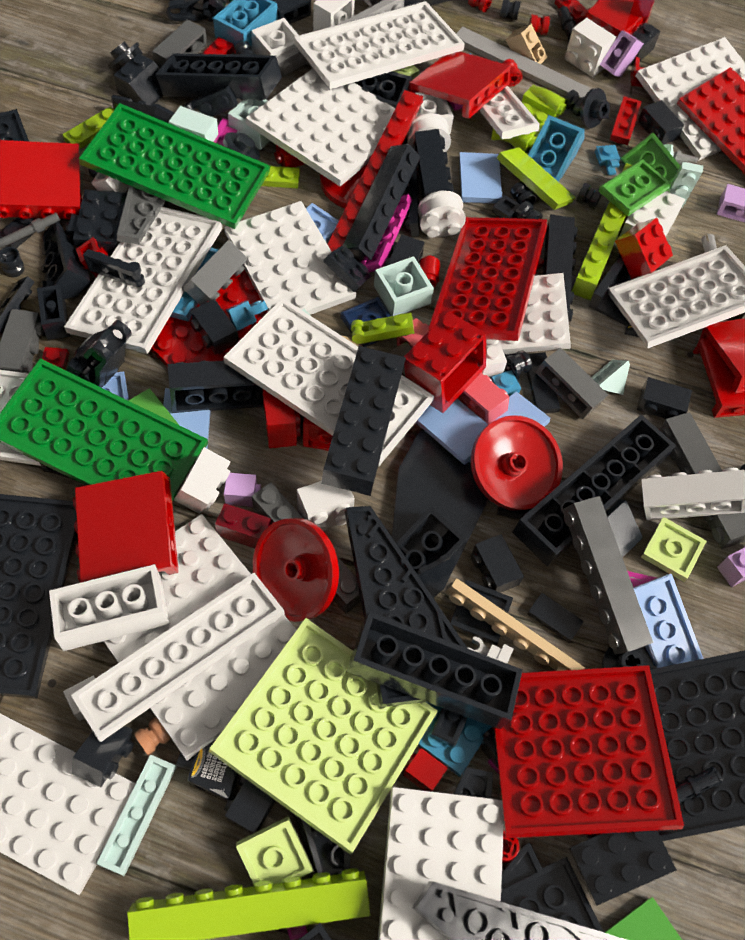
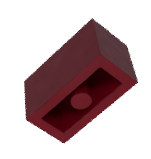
M224 503L215 523L216 532L221 538L255 549L260 536L271 525V518Z

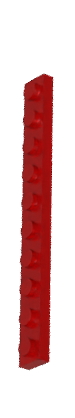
M404 90L327 244L331 252L343 245L390 147L402 145L421 107L423 96Z

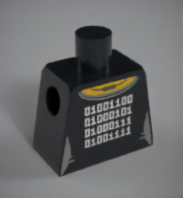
M213 743L206 745L188 761L180 752L176 767L190 771L187 780L189 784L224 802H228L233 795L239 773L209 752Z

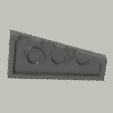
M129 185L117 232V241L140 244L166 200Z

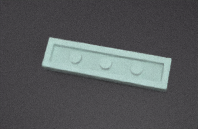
M153 755L149 756L97 862L98 865L125 876L176 770L174 764Z

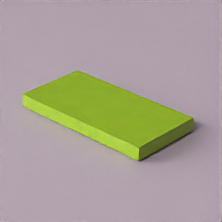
M520 147L500 152L497 156V160L553 210L569 205L575 200L576 197Z

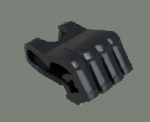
M169 0L166 14L172 21H201L208 19L211 22L225 8L227 0H203V6L198 3L200 0ZM180 9V12L175 14L171 10Z
M115 320L107 329L88 337L76 349L75 357L69 362L66 371L102 388L125 362V346L132 335L131 330L120 320ZM115 329L119 330L122 333V338L116 337L113 331Z

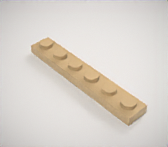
M456 578L449 584L444 592L453 603L470 610L473 617L481 621L484 620L492 626L496 633L505 635L513 640V644L516 647L533 654L535 660L539 663L548 665L556 671L585 669L584 666Z

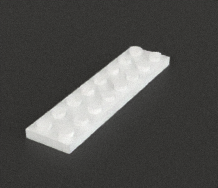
M252 573L73 693L71 697L101 742L283 616L284 610L257 575Z

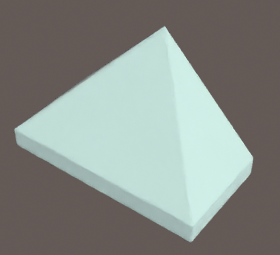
M612 359L591 378L604 391L623 395L630 366L629 361Z

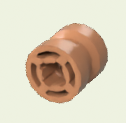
M157 717L149 721V727L140 728L133 733L148 756L156 750L159 743L165 744L171 740V737Z

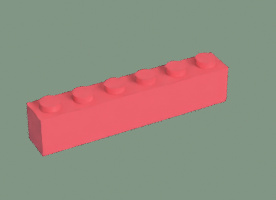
M415 318L413 320L414 334L397 337V346L407 341L413 348L429 331V326ZM482 373L457 398L488 425L508 411L509 396L506 391L497 387L487 375Z

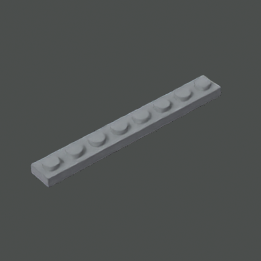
M383 0L340 24L403 8L404 0ZM297 47L277 57L282 77L309 63Z

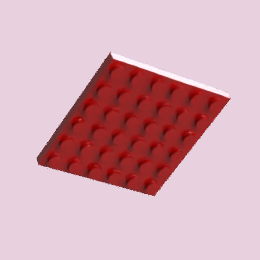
M649 665L522 673L512 720L501 729L494 727L506 838L677 830L683 828V818Z

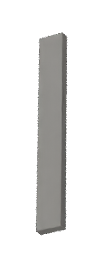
M462 27L456 33L465 43L464 48L500 63L507 59H513L524 77L565 97L571 90L578 92L580 97H585L590 90L589 87L465 27Z

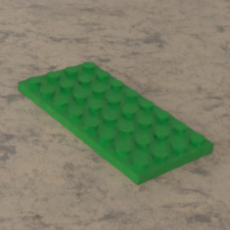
M120 103L79 157V163L82 166L211 220L219 221L221 224L236 229L270 172V165Z
M41 358L0 412L1 444L86 486L163 471L170 478L172 501L184 484L191 468L195 465L198 455L208 445L207 438Z

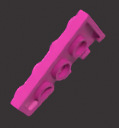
M409 194L401 197L372 260H362V264L368 268L369 272L384 267L412 202Z

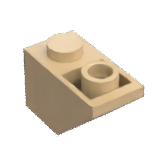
M532 24L515 30L505 39L510 50L539 64L547 58Z

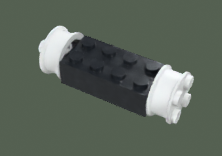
M428 113L414 118L406 139L420 156L417 164L423 198L418 205V214L421 218L420 227L428 237H446L458 234L465 224L466 217L462 210L463 201L458 194L454 193L453 183L448 181L451 180L450 167L446 166L448 164L447 150L451 144L448 123L440 114Z

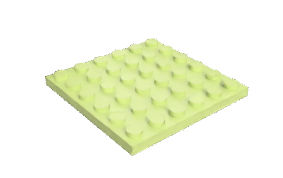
M305 618L210 747L209 752L351 854L438 710L426 702L381 707L376 683L346 672L353 651Z

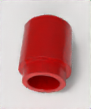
M428 255L420 259L419 265L434 288L439 282L440 261L436 257Z

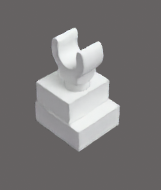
M473 637L472 643L479 647V649L473 651L508 663L513 648L504 644L501 649L492 644L489 649L480 638Z

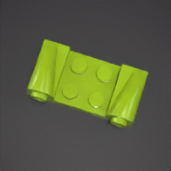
M534 84L524 93L521 102L540 123L539 131L531 132L527 135L514 136L510 139H502L493 128L491 136L493 141H507L515 148L520 147L527 153L533 147L548 115L558 118L563 114L567 106L565 99L548 89Z

